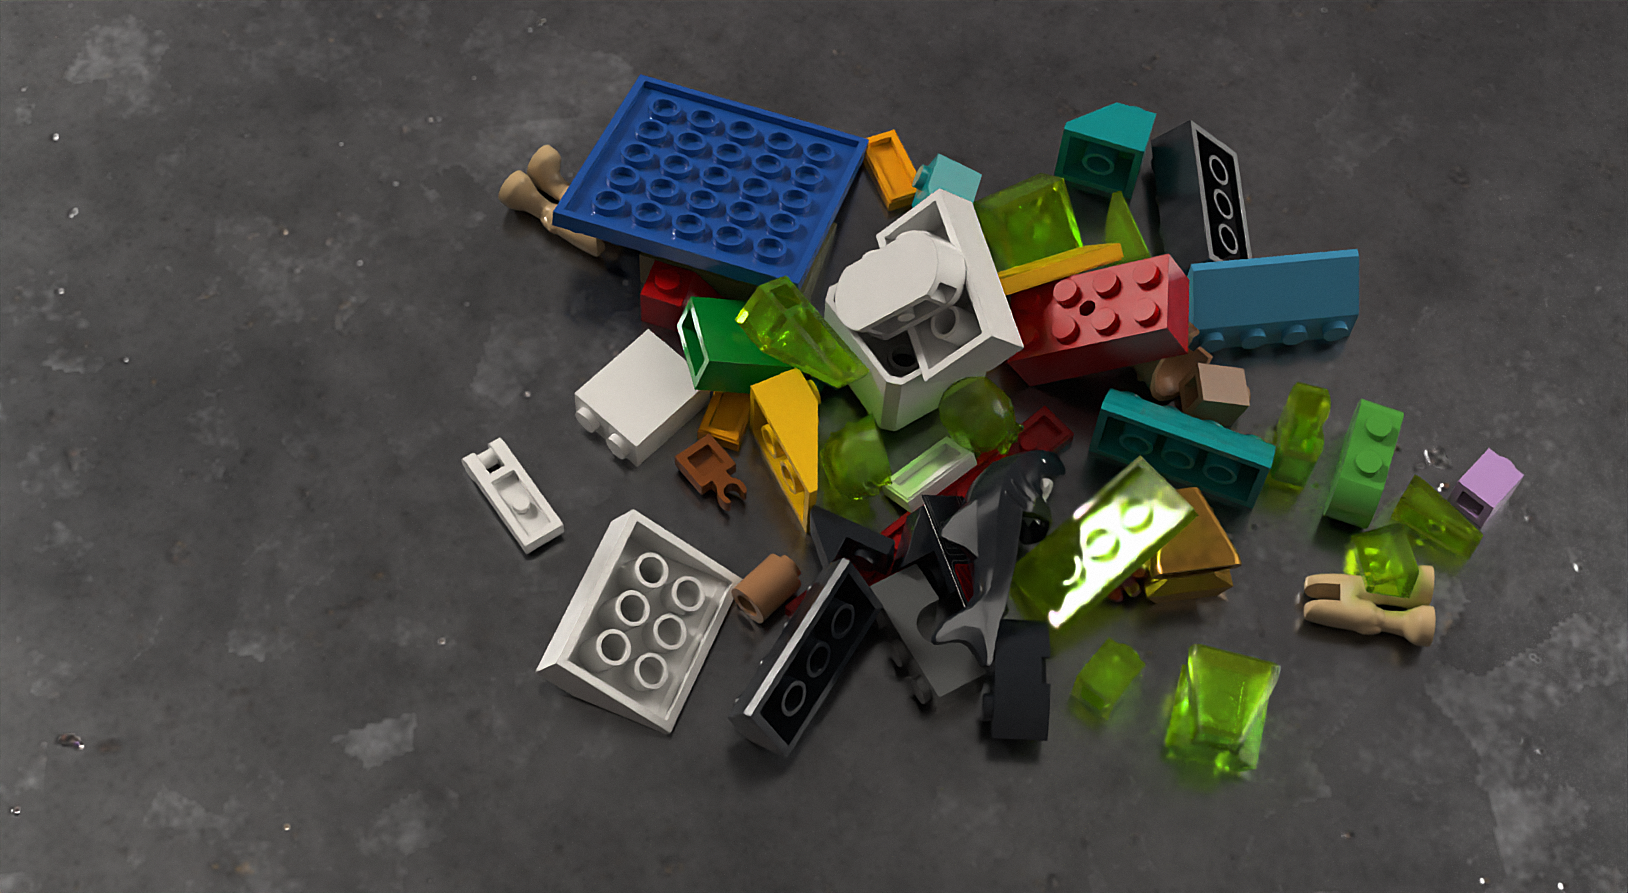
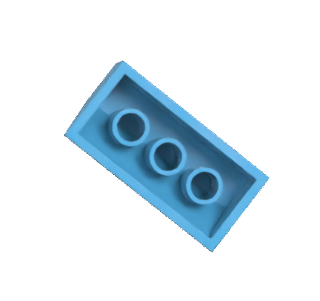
M1357 249L1191 264L1187 276L1190 280L1189 321L1200 332L1196 337H1193L1192 342L1188 346L1192 351H1195L1200 346L1208 353L1230 347L1242 346L1246 349H1253L1263 344L1272 343L1294 345L1304 340L1314 339L1336 341L1350 336L1359 316V253Z

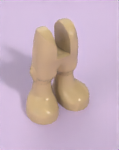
M544 145L531 158L527 168V175L519 170L512 173L505 180L500 189L498 199L510 209L525 211L539 218L543 226L550 233L557 234L584 252L598 257L605 249L603 240L552 225L553 211L558 204L548 201L537 189L560 201L570 184L560 174L562 161L560 154L550 145Z
M1427 565L1415 566L1408 577L1402 582H1382L1375 577L1366 575L1358 576L1335 573L1307 576L1304 581V593L1312 598L1326 600H1313L1304 605V619L1325 626L1357 631L1363 635H1374L1381 631L1402 636L1414 645L1430 647L1434 637L1436 621L1435 609L1433 606H1430L1434 591V568ZM1384 604L1407 608L1409 610L1388 611L1383 610L1377 607L1376 605Z

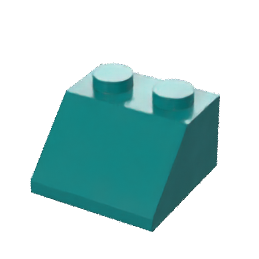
M1116 102L1066 122L1054 177L1132 199L1144 162L1156 113L1145 111L1137 106H1128Z

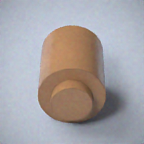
M770 554L731 590L732 596L747 616L758 623H762L801 587L799 579L801 571L788 556L782 555L779 557L778 555Z

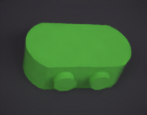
M1362 398L1360 399L1342 445L1323 516L1363 529L1369 527L1385 486L1404 412Z

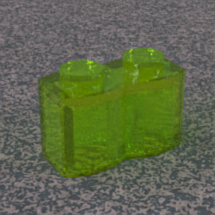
M1297 382L1292 387L1277 422L1278 441L1270 468L1273 480L1303 487L1308 482L1324 446L1322 428L1331 408V398L1328 389Z

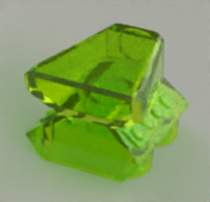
M1202 644L1191 645L1188 650L1186 665L1182 664L1165 746L1175 756L1237 772L1256 769L1269 696L1279 679L1280 666L1274 662Z

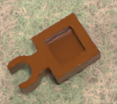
M710 433L675 456L676 467L701 495L713 489L717 494L718 504L725 511L731 510V501L725 496L726 493L731 491L737 492L744 501L746 500L747 488L741 480L731 477L736 472V463Z

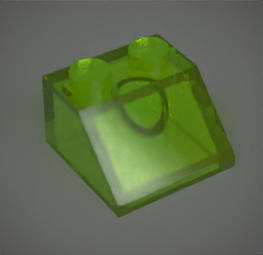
M1039 173L973 202V207L989 251L1002 271L1083 246L1064 178Z

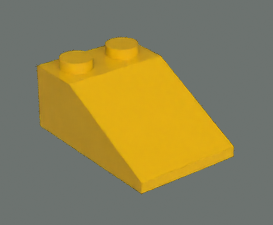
M796 367L751 386L749 429L806 533H809L810 511L817 502L818 405L821 404V397L813 380L806 381L800 368Z

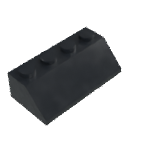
M1192 120L1152 139L1153 158L1151 159V167L1156 180L1157 191L1155 193V200L1159 207L1161 220L1159 233L1164 243L1165 254H1170L1186 276H1188L1191 264L1251 259L1252 253L1237 153Z
M841 558L824 566L817 579L808 587L806 596L793 616L784 624L781 635L768 655L759 663L757 672L750 683L735 700L733 709L727 717L746 739L786 758L790 755L883 607V604L850 560Z

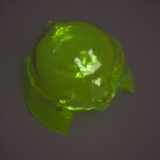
M873 411L857 422L852 423L848 420L847 424L836 432L830 431V437L826 441L824 448L819 452L823 460L830 490L837 491L850 501L854 499L866 500L880 495L878 487L892 484L891 476L893 474ZM872 481L877 488H870L867 482Z

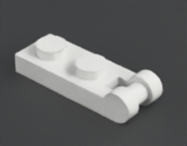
M501 438L488 444L489 449L478 455L471 453L461 459L469 477L479 486L526 554L564 533L563 523ZM496 464L501 466V468L491 474L487 470Z

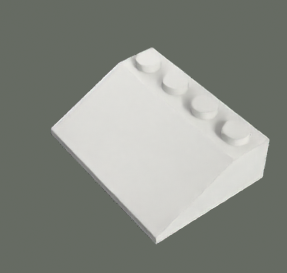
M632 509L611 521L535 673L572 696L666 735L670 734L734 598L731 590L743 579Z

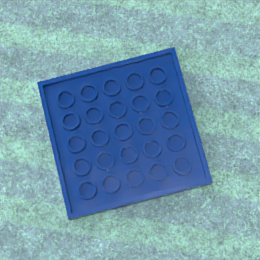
M640 74L554 209L552 225L574 233H581L608 241L615 245L642 251L656 257L686 264L696 269H703L737 281L747 282L778 293L797 297L864 160L869 139Z

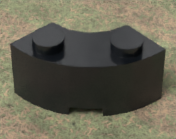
M1000 620L993 662L990 667V693H983L982 721H989L992 738L1048 741L1051 684L1047 683L1045 659H1050L1051 656L1047 621Z

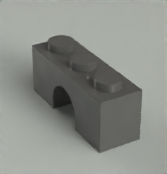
M917 563L870 586L883 604L872 626L876 630L882 629L890 641L888 642V649L893 660L899 667L904 665L913 678L911 679L912 689L922 704L928 703L936 715L982 691L986 671L979 665L968 647L961 643L933 645L919 633L918 628L921 625L936 618L939 598Z

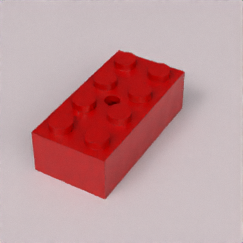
M1164 254L1064 277L1011 294L1010 309L1024 348L1008 358L1007 363L1029 386H1035L1188 354L1190 280L1170 254Z

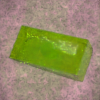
M1416 474L1413 476L1391 515L1393 519L1468 560L1484 536L1429 483Z

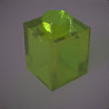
M1108 637L1077 675L1071 694L1108 721L1139 682L1146 663L1140 660V656L1133 648L1123 643L1118 644Z

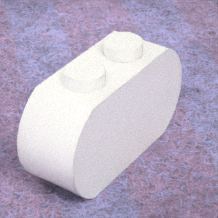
M913 230L901 233L896 237L895 241L880 249L865 253L862 259L845 268L836 287L835 306L837 314L842 323L848 328L870 334L882 340H888L955 305L963 291L966 280L964 258L958 248L951 243L921 231Z

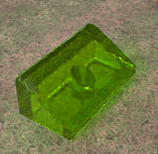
M1394 523L1352 535L1350 542L1366 592L1405 599L1410 598L1419 575V568L1404 525L1402 523Z

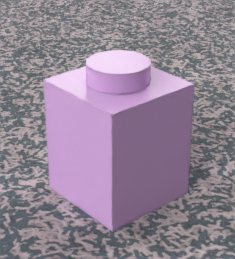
M1488 448L1460 478L1448 497L1447 502L1482 528L1513 494L1524 474L1518 471L1510 460L1497 455Z

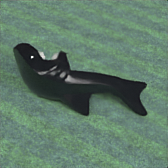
M1045 450L1025 451L992 462L971 483L961 508L950 516L938 531L939 540L961 549L967 556L972 578L973 596L965 608L940 622L931 636V643L933 645L961 643L968 647L981 667L992 666L999 623L1006 607L1015 568L1018 541L1020 540L1023 545L1042 542L1046 539L1054 525L1051 510L1045 499L1051 493L1053 485L1066 472L1063 462L1055 452ZM1022 517L1039 519L1040 524L1038 521L1033 520L1028 527Z

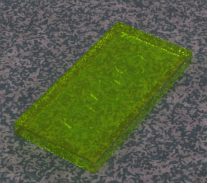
M1140 455L1051 532L1046 539L1015 564L1012 580L1063 635L1199 515Z

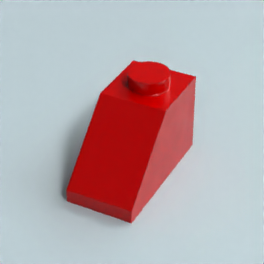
M655 260L640 293L641 321L678 332L677 324L691 296L716 299L725 298L695 272Z

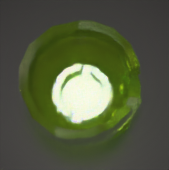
M965 377L952 383L943 393L938 404L940 420L957 445L973 453H985L998 449L1000 454L1007 455L1011 444L1017 442L1018 434L1024 430V425L1016 422L1011 399L988 377Z

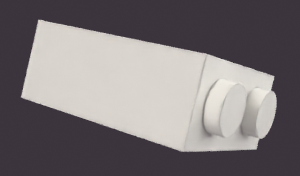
M649 329L574 393L575 416L582 427L591 433L596 431L606 440L607 446L618 458H627L636 467H639L710 403V391L694 389L687 361Z

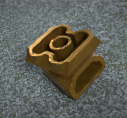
M1190 487L1162 491L1156 495L1152 508L1128 518L1132 534L1131 547L1137 549L1142 554V560L1139 563L1148 567V577L1145 580H1140L1141 587L1148 599L1155 603H1165L1217 596L1234 586L1230 569H1235L1242 565L1240 555L1215 516L1213 508L1209 506L1199 488Z

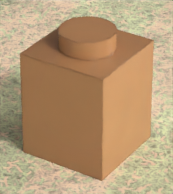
M1197 363L1178 383L1183 413L1201 420H1212L1223 426H1231L1250 406L1251 393L1246 385L1243 368Z

